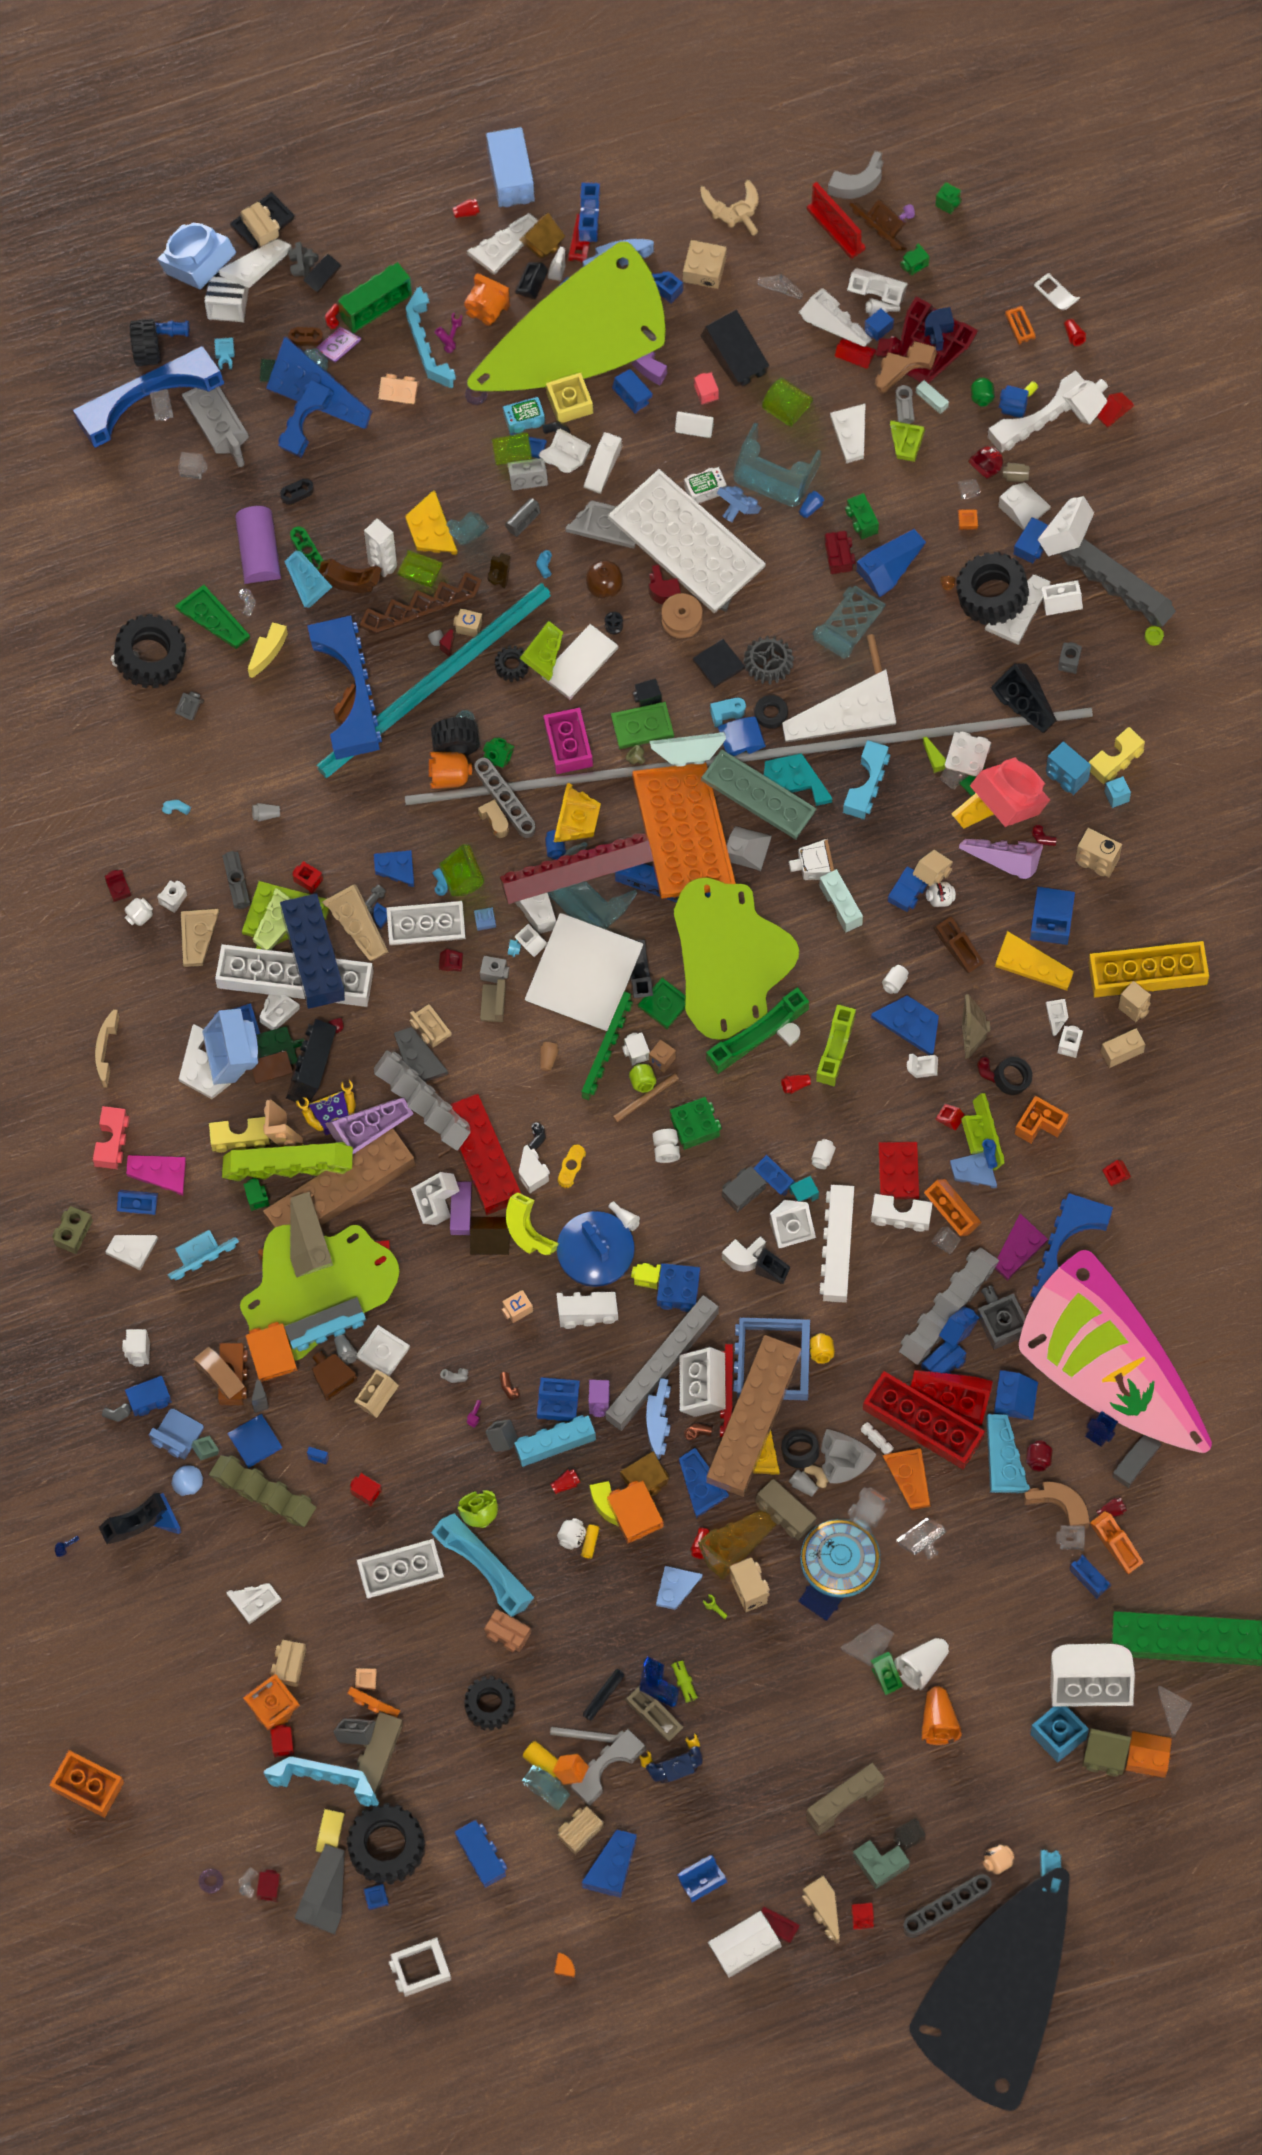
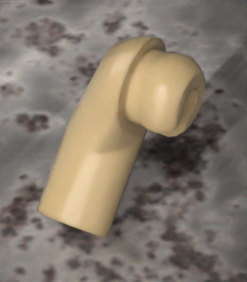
M811 1465L805 1468V1473L816 1477V1485L818 1487L825 1488L829 1481L821 1467Z

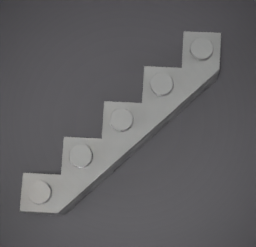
M386 1050L374 1067V1074L389 1083L391 1091L407 1101L408 1108L424 1117V1124L440 1133L441 1141L458 1150L471 1133L469 1123L461 1118L452 1109L450 1104L437 1095L434 1088L427 1085L418 1076L419 1074L402 1060L399 1054Z
M981 1247L975 1252L971 1251L966 1258L968 1263L965 1268L959 1273L955 1272L950 1279V1282H952L950 1287L944 1293H939L935 1297L933 1309L927 1314L923 1313L918 1319L917 1323L919 1325L916 1331L911 1335L907 1334L901 1341L903 1346L899 1352L915 1364L919 1365L928 1357L931 1348L942 1339L939 1334L949 1317L962 1307H965L968 1301L971 1302L978 1293L980 1286L984 1281L988 1280L996 1268L999 1260Z

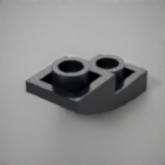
M327 254L303 281L316 292H319L342 265Z

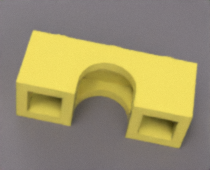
M1128 727L1115 739L1114 746L1120 751V754L1112 757L1102 750L1089 761L1091 764L1090 772L1102 784L1112 781L1117 776L1119 770L1126 769L1134 757L1138 758L1142 755L1145 741Z
M265 1117L247 1119L248 1128L242 1134L232 1133L228 1121L209 1123L212 1151L222 1153L229 1149L245 1150L247 1147L264 1148L266 1145H270V1139L263 1130Z

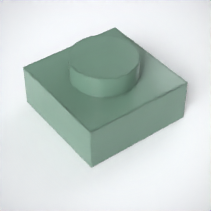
M210 1436L194 1440L191 1445L200 1460L216 1456L219 1452Z

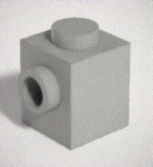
M484 956L480 970V979L497 983L498 979L504 980V978H508L510 967H507V961Z

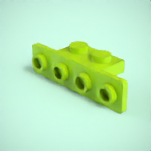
M981 1093L973 1100L976 1115L964 1116L961 1120L971 1154L984 1152L982 1143L985 1139L994 1140L996 1144L995 1158L997 1167L992 1169L997 1170L1004 1164V1155L994 1127L989 1102L985 1093Z

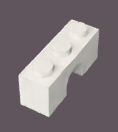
M856 268L851 274L847 290L862 295L866 293L876 294L882 297V301L899 306L904 300L908 284Z
M875 1194L871 1222L879 1226H885L886 1224L894 1225L898 1229H904L905 1227L913 1228V1230L918 1232L929 1230L932 1202L913 1200L912 1208L908 1212L901 1213L893 1206V1196Z

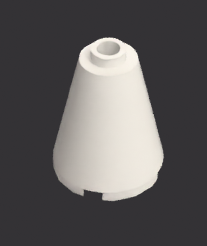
M935 1638L898 1656L894 1660L896 1669H899L902 1673L900 1678L912 1689L917 1690L920 1688L919 1690H922L948 1655L949 1646L947 1642L943 1639Z

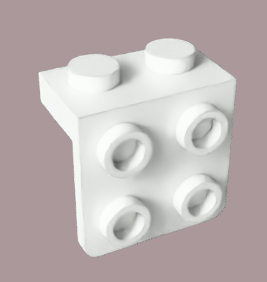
M558 429L551 446L541 451L539 457L543 458L544 462L557 466L560 471L568 473L584 464L591 445L562 429Z
M955 732L945 767L977 777L983 770L987 754L990 753L991 742L984 737L975 738L966 732Z

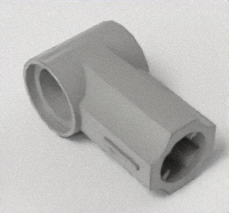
M902 385L897 388L895 398L898 422L911 424L914 423L912 389ZM906 395L907 398H901L900 396Z

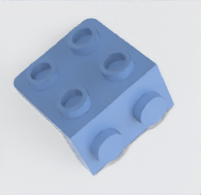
M170 1409L157 1430L152 1428L149 1436L154 1446L164 1448L172 1456L181 1457L185 1460L192 1449V1442L198 1439L204 1427L201 1423L179 1411Z

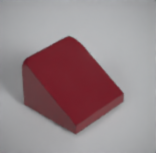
M452 629L439 641L440 650L449 657L451 656L454 642Z
M450 949L443 950L439 957V970L462 971L463 953Z

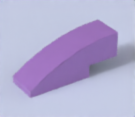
M654 352L631 362L642 375L659 386L667 375V366L655 360Z
M457 1182L460 1191L451 1196L450 1233L451 1235H470L472 1182Z

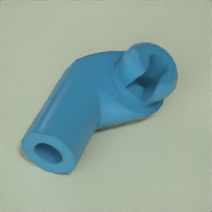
M548 550L543 551L536 562V566L543 578L551 576L548 564L552 554Z
M438 868L432 873L438 881L435 893L443 896L448 890L449 880L442 870Z

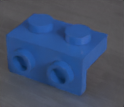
M712 1855L701 1859L698 1863L685 1868L677 1874L682 1888L692 1902L727 1883L726 1877L717 1866Z

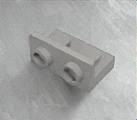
M543 458L508 463L512 490L548 485L547 471Z

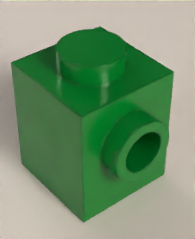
M945 182L936 195L935 206L951 214L961 203V190Z

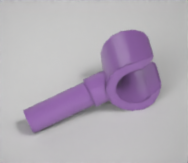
M913 205L905 206V213L899 217L902 219L913 218L915 215Z

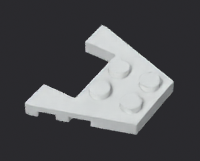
M194 1024L179 1081L213 1099L231 1083L213 1085L207 1053L200 1050L204 1043L202 1033L204 1029Z

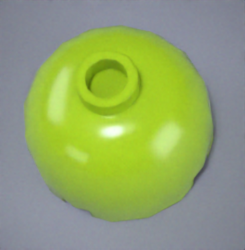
M482 1490L483 1494H477L475 1491L464 1496L459 1501L458 1511L466 1524L472 1527L484 1528L496 1518L498 1504L493 1492Z

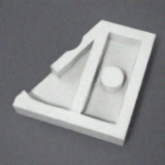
M115 1235L106 1250V1254L141 1270L158 1237L155 1235Z
M270 1584L227 1592V1596L249 1624L281 1602V1598Z

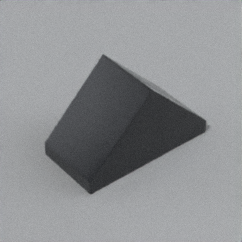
M763 1248L756 1263L755 1274L784 1284L791 1267L769 1250Z

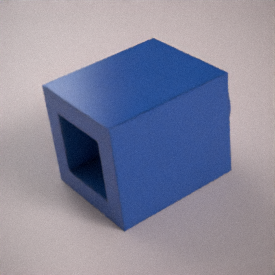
M880 308L865 321V332L870 338L873 337L878 341L879 338H882L893 329L894 319Z

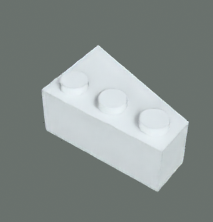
M1084 496L1071 498L1067 501L1038 538L1039 543L1048 556L1080 547L1094 515Z
M592 1292L589 1296H580V1293H573V1296H563L562 1293H557L560 1327L571 1329L575 1328L576 1325L593 1326L595 1323L600 1322L611 1324L618 1320L615 1292Z

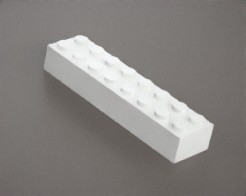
M222 944L215 978L217 988L276 996L280 994L292 998L305 999L292 953ZM336 959L345 994V1000L336 1003L368 1007L373 978L372 963Z

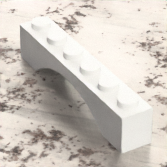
M1074 371L1061 380L1055 397L1046 407L1024 418L1002 419L988 429V438L1001 453L1012 449L1015 443L1025 440L1029 437L1030 433L1040 430L1045 423L1055 420L1063 411H1069L1071 408L1062 396L1083 382V378L1077 371Z

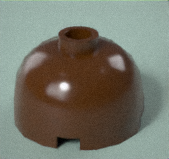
M610 561L594 563L586 575V584L589 592L598 598L615 596L623 585L622 573L619 567Z

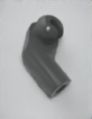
M127 1403L116 1410L105 1407L102 1417L119 1422L128 1417L132 1409Z

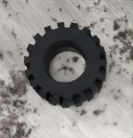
M153 319L131 321L130 338L135 365L159 364L160 353L155 321Z
M464 717L447 718L436 722L431 728L433 752H460L467 756L476 752L480 747L478 725L472 719Z
M485 1676L481 1677V1681L475 1680L473 1686L470 1684L468 1692L465 1693L464 1705L470 1722H473L474 1726H480L482 1730L489 1728V1731H494L495 1727L500 1729L503 1724L507 1725L509 1723V1718L512 1719L513 1711H515V1699L513 1691L509 1688L507 1682L503 1683L501 1678L496 1680L494 1676L486 1679ZM493 1694L501 1699L502 1704L495 1712L487 1713L479 1709V1700L485 1695Z

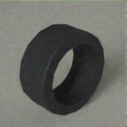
M1019 1057L1006 1058L994 1071L996 1086L1007 1095L1014 1096L1022 1093L1032 1082L1033 1073L1030 1066ZM1007 1066L1015 1067L1021 1073L1023 1082L1020 1086H1014L1005 1079L1004 1069Z
M807 1430L791 1431L782 1440V1456L784 1461L791 1467H809L819 1457L817 1438ZM797 1442H806L812 1446V1450L803 1456H794L789 1453L790 1446Z

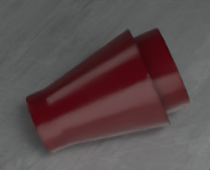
M1114 1497L1096 1512L1098 1516L1103 1512H1108L1113 1517L1124 1515L1123 1513L1127 1509L1121 1497Z

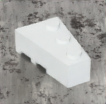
M548 893L515 902L538 934L554 929L556 919Z

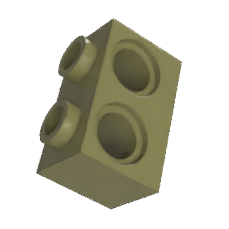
M70 1206L68 1211H64L61 1217L62 1223L59 1228L55 1229L52 1238H54L55 1246L77 1254L93 1219L91 1214ZM75 1218L80 1219L79 1223L77 1224L71 1223V1221ZM66 1235L72 1236L68 1241L62 1240Z

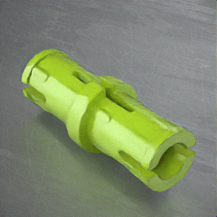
M678 1661L681 1670L678 1669L676 1663L671 1666L678 1680L676 1683L678 1687H681L685 1702L688 1703L691 1702L689 1693L693 1700H696L698 1697L691 1683L692 1678L688 1676L684 1661Z

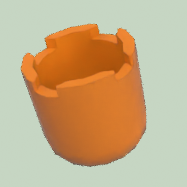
M429 752L432 758L429 759V777H432L433 782L430 783L431 789L462 787L467 783L468 775H472V764H468L464 754L460 752Z

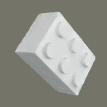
M709 1347L680 1355V1412L697 1417L724 1410L725 1353Z

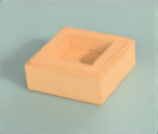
M356 1669L355 1688L357 1690H376L377 1670Z

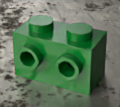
M862 493L847 499L846 514L851 518L853 528L859 534L861 540L878 534L879 522L865 494Z

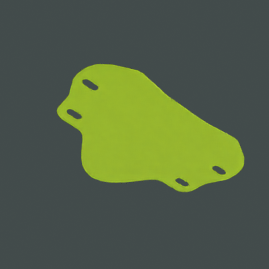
M698 878L689 882L681 891L674 909V917L681 940L686 979L685 1010L695 1027L703 1035L711 1039H727L741 1030L750 1027L767 1014V992L795 966L799 957V948L797 942L788 932L756 913L753 892L747 885L725 884L712 878ZM705 885L710 886L711 896L709 898L705 896ZM739 892L744 893V904L739 903ZM754 1005L758 1007V1018L753 1017L752 1007ZM721 1019L726 1020V1032L721 1030Z
M281 1225L274 1228L268 1234L264 1243L262 1283L257 1289L243 1297L240 1309L249 1325V1331L256 1328L266 1329L269 1324L275 1322L283 1323L285 1327L356 1297L363 1313L384 1304L390 1297L399 1276L398 1262L389 1249L374 1242L362 1227L352 1225L336 1236H324L333 1266L296 1278L290 1260V1225ZM355 1233L359 1235L357 1240L350 1244L347 1243V1239ZM382 1256H385L387 1258L386 1261L379 1266H376L374 1264V1262ZM260 1300V1305L252 1310L248 1308L250 1303ZM289 1340L295 1360L302 1359L318 1345L316 1342L309 1344V1348L298 1351V1349H293Z

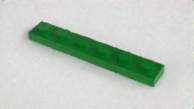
M623 992L581 1091L583 1099L589 1100L591 1095H595L598 1085L596 1083L598 1078L602 1079L605 1072L603 1066L605 1062H609L612 1051H610L612 1045H616L619 1039L617 1033L620 1028L623 1029L626 1018H624L626 1012H630L633 1006L630 993Z

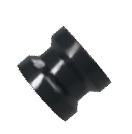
M610 612L605 616V630L612 635L619 634L623 630V617L621 614Z

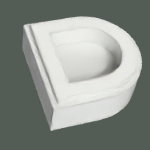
M788 1023L779 1029L777 1034L790 1047L799 1039L800 1029L796 1024Z

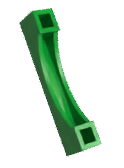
M797 987L783 997L771 1011L738 1035L724 1042L721 1041L706 1052V1061L717 1074L721 1073L776 1034L786 1024L793 1022L809 1010V1000Z

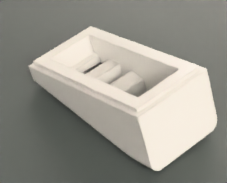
M564 247L559 248L550 265L549 279L562 280L566 266Z

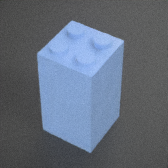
M522 127L486 133L488 156L499 207H510L521 203L528 204L534 201L533 179Z

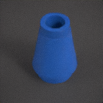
M816 491L809 493L798 511L799 514L807 519L808 516L823 505L824 498Z

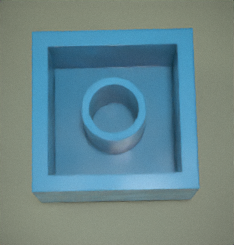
M1062 742L1048 756L1047 775L1050 779L1060 783L1064 791L1074 795L1089 780L1091 764L1065 742Z
M1054 1706L1032 1724L1030 1735L1058 1763L1087 1739L1089 1729L1067 1706Z

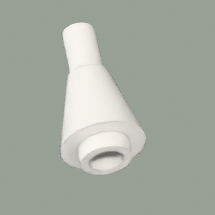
M870 298L869 302H866V313H869V316H872L880 308L886 313L888 311H900V305L888 304Z
M615 1202L609 1204V1208L622 1221L625 1229L629 1228L630 1231H634L639 1226V1216L623 1208L621 1209Z

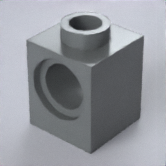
M1072 642L1063 643L1058 670L1076 674L1082 646ZM1073 655L1074 658H1068L1066 656Z

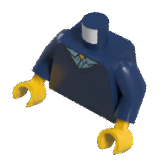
M694 1735L695 1738L693 1740L686 1738L685 1741L690 1752L658 1764L653 1763L650 1752H647V1757L639 1755L641 1766L646 1768L654 1781H660L661 1784L695 1773L697 1767L703 1763L699 1740L696 1735Z

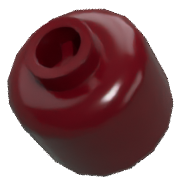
M1036 1441L1029 1445L1026 1457L1027 1465L1034 1471H1045L1052 1464V1448L1044 1441Z

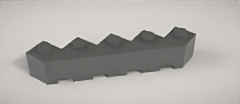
M1083 538L1080 547L1059 553L1068 566L1080 567L1088 580L1100 582L1109 595L1121 597L1130 610L1142 612L1151 625L1163 627L1176 612L1170 599L1163 596Z

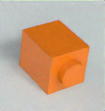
M579 1754L565 1755L559 1757L553 1773L564 1785L582 1783L589 1766Z

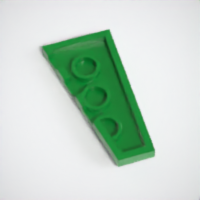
M204 584L175 605L176 610L235 649L250 639L247 631Z

